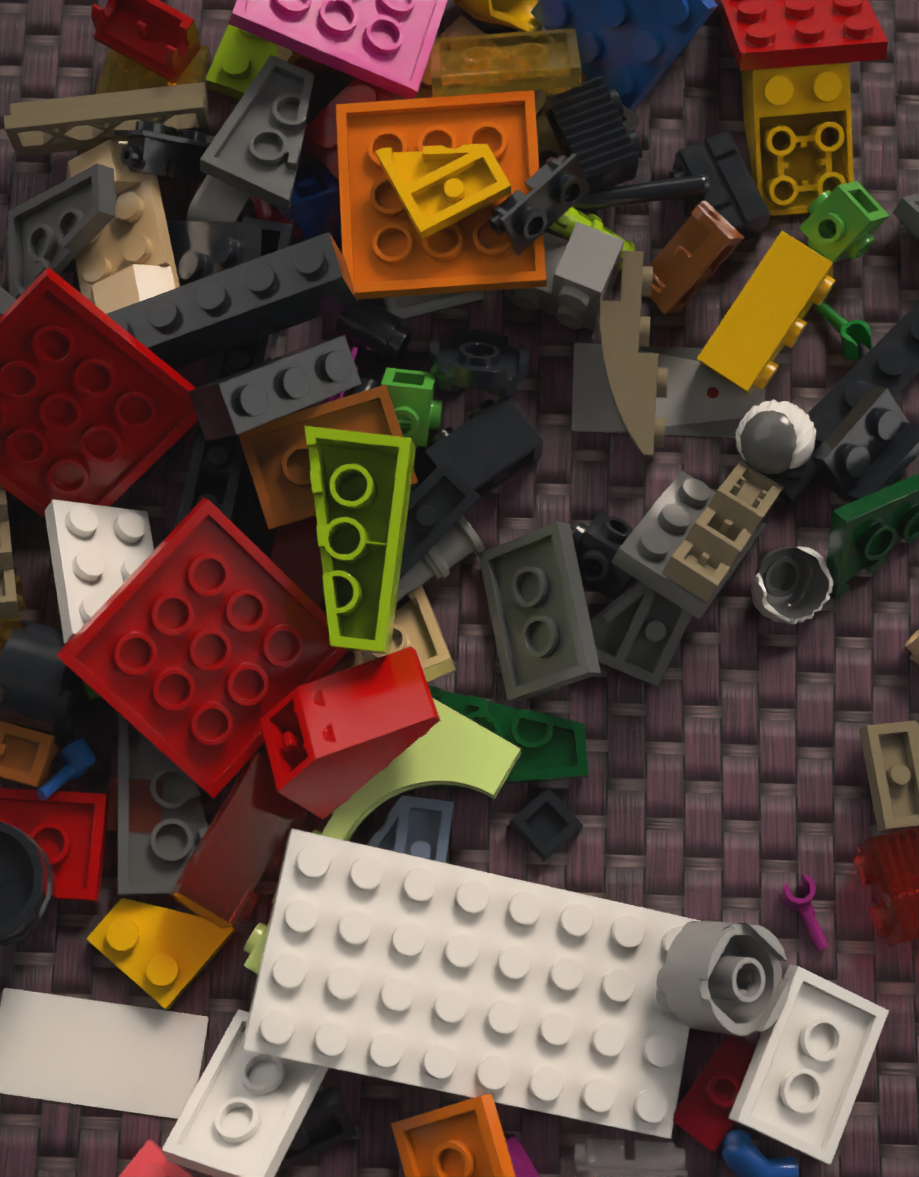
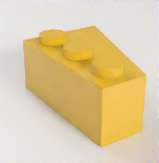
M781 231L697 357L698 362L748 395H750L755 386L763 390L779 367L777 363L773 362L784 345L792 348L807 325L803 318L814 303L820 306L836 281L832 278L833 262L784 231Z

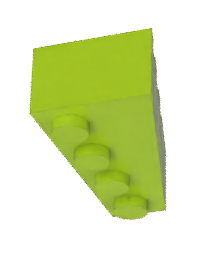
M305 426L311 467V486L317 518L318 546L320 547L323 568L322 578L330 646L337 649L388 655L391 650L416 447L412 439L408 437Z

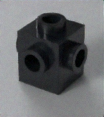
M600 511L589 526L581 522L573 532L572 537L582 585L587 589L598 591L614 601L622 595L634 578L611 563L618 549L633 529L623 519L608 516Z

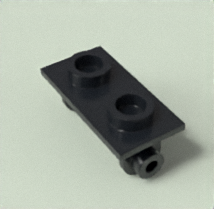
M136 121L135 130H115V135L128 137V145L124 146L121 152V162L123 165L128 166L130 171L165 176L167 158H169V178L192 181L198 184L202 183L206 178L207 174L200 171V158L211 144L206 142V133L177 130V136L166 135V125Z
M575 153L569 158L564 155H560L557 159L550 157L546 164L525 182L527 190L530 191L527 195L516 190L504 202L491 210L493 216L488 219L489 226L499 236L506 232L517 255L539 238L543 232L590 191L578 156Z

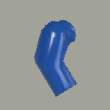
M741 1129L732 1130L723 1139L724 1150L722 1156L724 1162L738 1177H799L795 1156L766 1158L752 1144V1136L747 1131Z

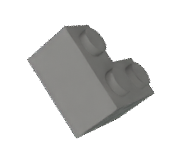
M578 222L569 241L543 232L547 287L505 289L504 296L509 297L512 303L524 310L536 311L539 309L552 314L560 323L573 329L585 327L594 331L600 319V300L608 301L617 279L624 240Z

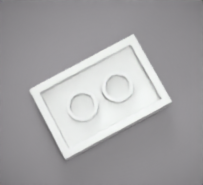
M54 499L51 500L45 509L64 644L70 641L154 551L147 511Z
M789 965L784 979H789V993L786 1004L776 1022L761 1034L729 1119L820 1162L831 1165L889 1010L799 966Z
M238 1009L162 1148L164 1156L169 1162L213 1177H274L328 1067L242 1050L241 1047L249 1012Z

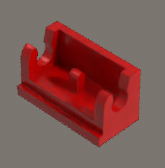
M108 0L104 9L96 4L92 6L91 18L96 30L93 36L96 41L173 84H176L201 48L195 20L160 0Z

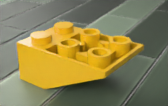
M849 63L741 71L743 118L752 179L771 216L809 213L807 211L808 207L823 192L827 190L832 192L838 185L854 182Z

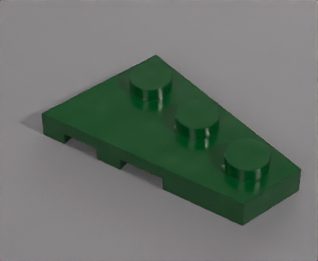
M428 685L432 698L521 749V755L504 784L588 778L589 770L584 723L524 708L521 710L488 702L487 699L471 695L468 697ZM432 785V790L463 788L456 785Z

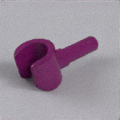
M802 874L801 882L808 896L801 899L794 897L790 893L789 886L785 881L781 897L786 907L798 911L816 951L827 948L828 943L811 903L815 895L816 886L810 876Z

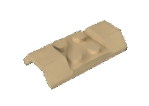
M108 140L68 161L66 180L97 163L114 169L115 217L75 257L81 294L105 314L180 287L157 175L132 172L128 169V166L122 164L121 152L124 146L128 145L127 141Z

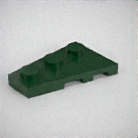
M919 473L833 510L826 565L833 580L832 592L829 595L834 600L849 590V585L846 581L865 568L869 573H872L885 564L884 555L901 540L904 539L907 542L913 543L919 538Z

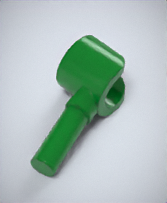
M824 301L820 306L814 305V309L841 335L842 352L847 359L857 360L859 358L857 344H863L869 350L872 349L870 327L866 322L861 320L848 322Z

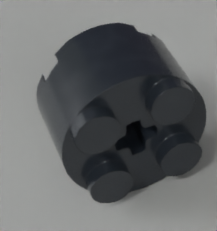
M23 619L20 621L22 630L13 629L0 659V685H2L4 690L2 701H0V721L54 737H58L60 734L71 736L75 730L80 707L74 705L79 687L83 688V680L55 656L66 645L64 644L62 629Z

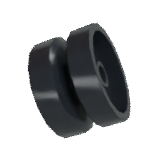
M1 821L0 946H8L28 938L46 921L56 898L57 876L49 855L33 838L26 835L20 829Z

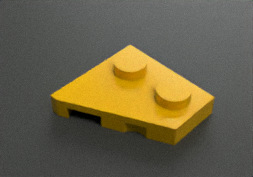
M464 144L454 149L443 145L423 146V151L392 152V147L381 148L375 151L378 162L421 239L511 194V185L488 144Z
M121 898L86 939L162 1007L169 1010L236 930L228 923Z

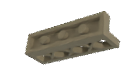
M204 82L10 104L11 115L4 116V128L17 157L93 149L108 140L128 142V137L115 135V130H135L136 121L166 125V135L177 136V130L198 131L206 133L207 136L211 135L207 91Z

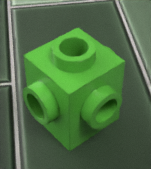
M858 181L838 185L832 192L827 190L819 195L808 207L807 211L810 216L799 229L809 238L807 240L808 246L834 263L847 258H851L854 261L871 248L875 242L871 235L890 216Z
M386 367L381 386L387 385L403 437L411 438L416 448L418 446L427 447L430 431H440L443 401L434 400L436 376L431 372Z

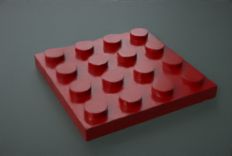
M49 267L0 317V486L44 519H46L45 509L52 499L110 507L198 421L188 392L196 389V387Z
M203 498L55 656L212 798H215L265 743L260 719L297 686L323 678L348 650L330 646L327 614L209 499Z

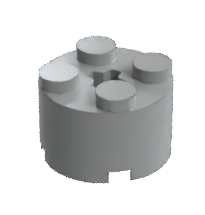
M690 921L685 924L682 931L671 943L665 958L664 967L658 972L656 985L661 996L667 999L674 1015L686 1026L701 1031L748 1036V1034L755 1031L763 1032L770 1028L782 1013L789 993V979L782 978L780 961H787L779 940L773 933L760 925L719 921Z

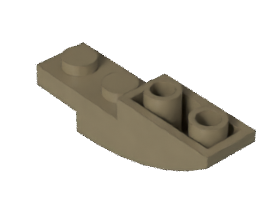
M623 251L621 301L600 300V332L604 366L614 404L630 440L642 459L653 460L654 448H664L665 418L655 417L656 397H667L668 367H658L659 353H639V347H649L650 317L641 316L642 297H652L653 267L643 266L644 251Z

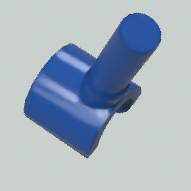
M84 738L72 742L57 754L64 767L36 791L37 796L41 800H47L65 782L81 777L88 767L95 762L96 757Z

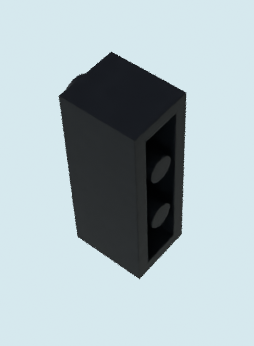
M342 335L306 345L188 392L205 439L208 441L238 435L362 383L346 337Z

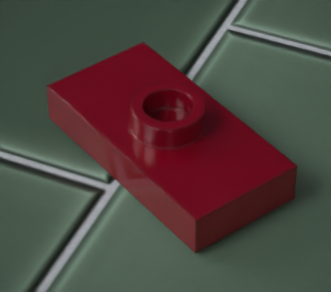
M730 1034L725 1036L676 1105L673 1115L675 1125L713 1153L735 1123V1121L729 1119V1116L756 1050V1047L742 1036Z

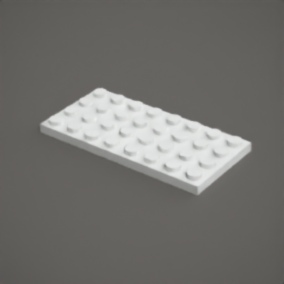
M291 829L241 1049L472 1098L492 1093L496 1103L671 1139L674 1123L673 1116L677 1105L690 1027L683 1024L674 1015L667 999L658 992L656 985L657 975L660 969L664 967L665 958L671 943L682 931L685 924L690 921L700 920Z

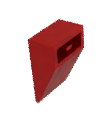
M411 646L297 686L260 719L277 792L321 819L326 818L342 803L348 801L356 791L380 771L387 768L395 758L419 738L426 735L440 721L417 651Z

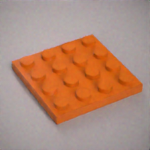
M534 90L336 104L342 255L345 258L357 300L547 287L544 233L517 255L506 232L499 236L488 224V219L493 216L491 210L504 202L512 193L519 190L527 195L530 192L527 190L525 182L539 170ZM464 144H488L511 185V194L421 239L378 162L375 151L381 148L392 147V152L423 151V146L443 145L454 149Z

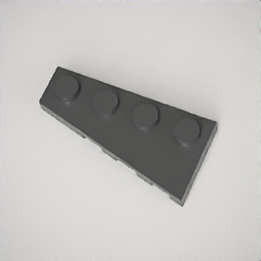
M119 713L118 896L225 894L226 891L215 857L214 845L203 811L198 784Z

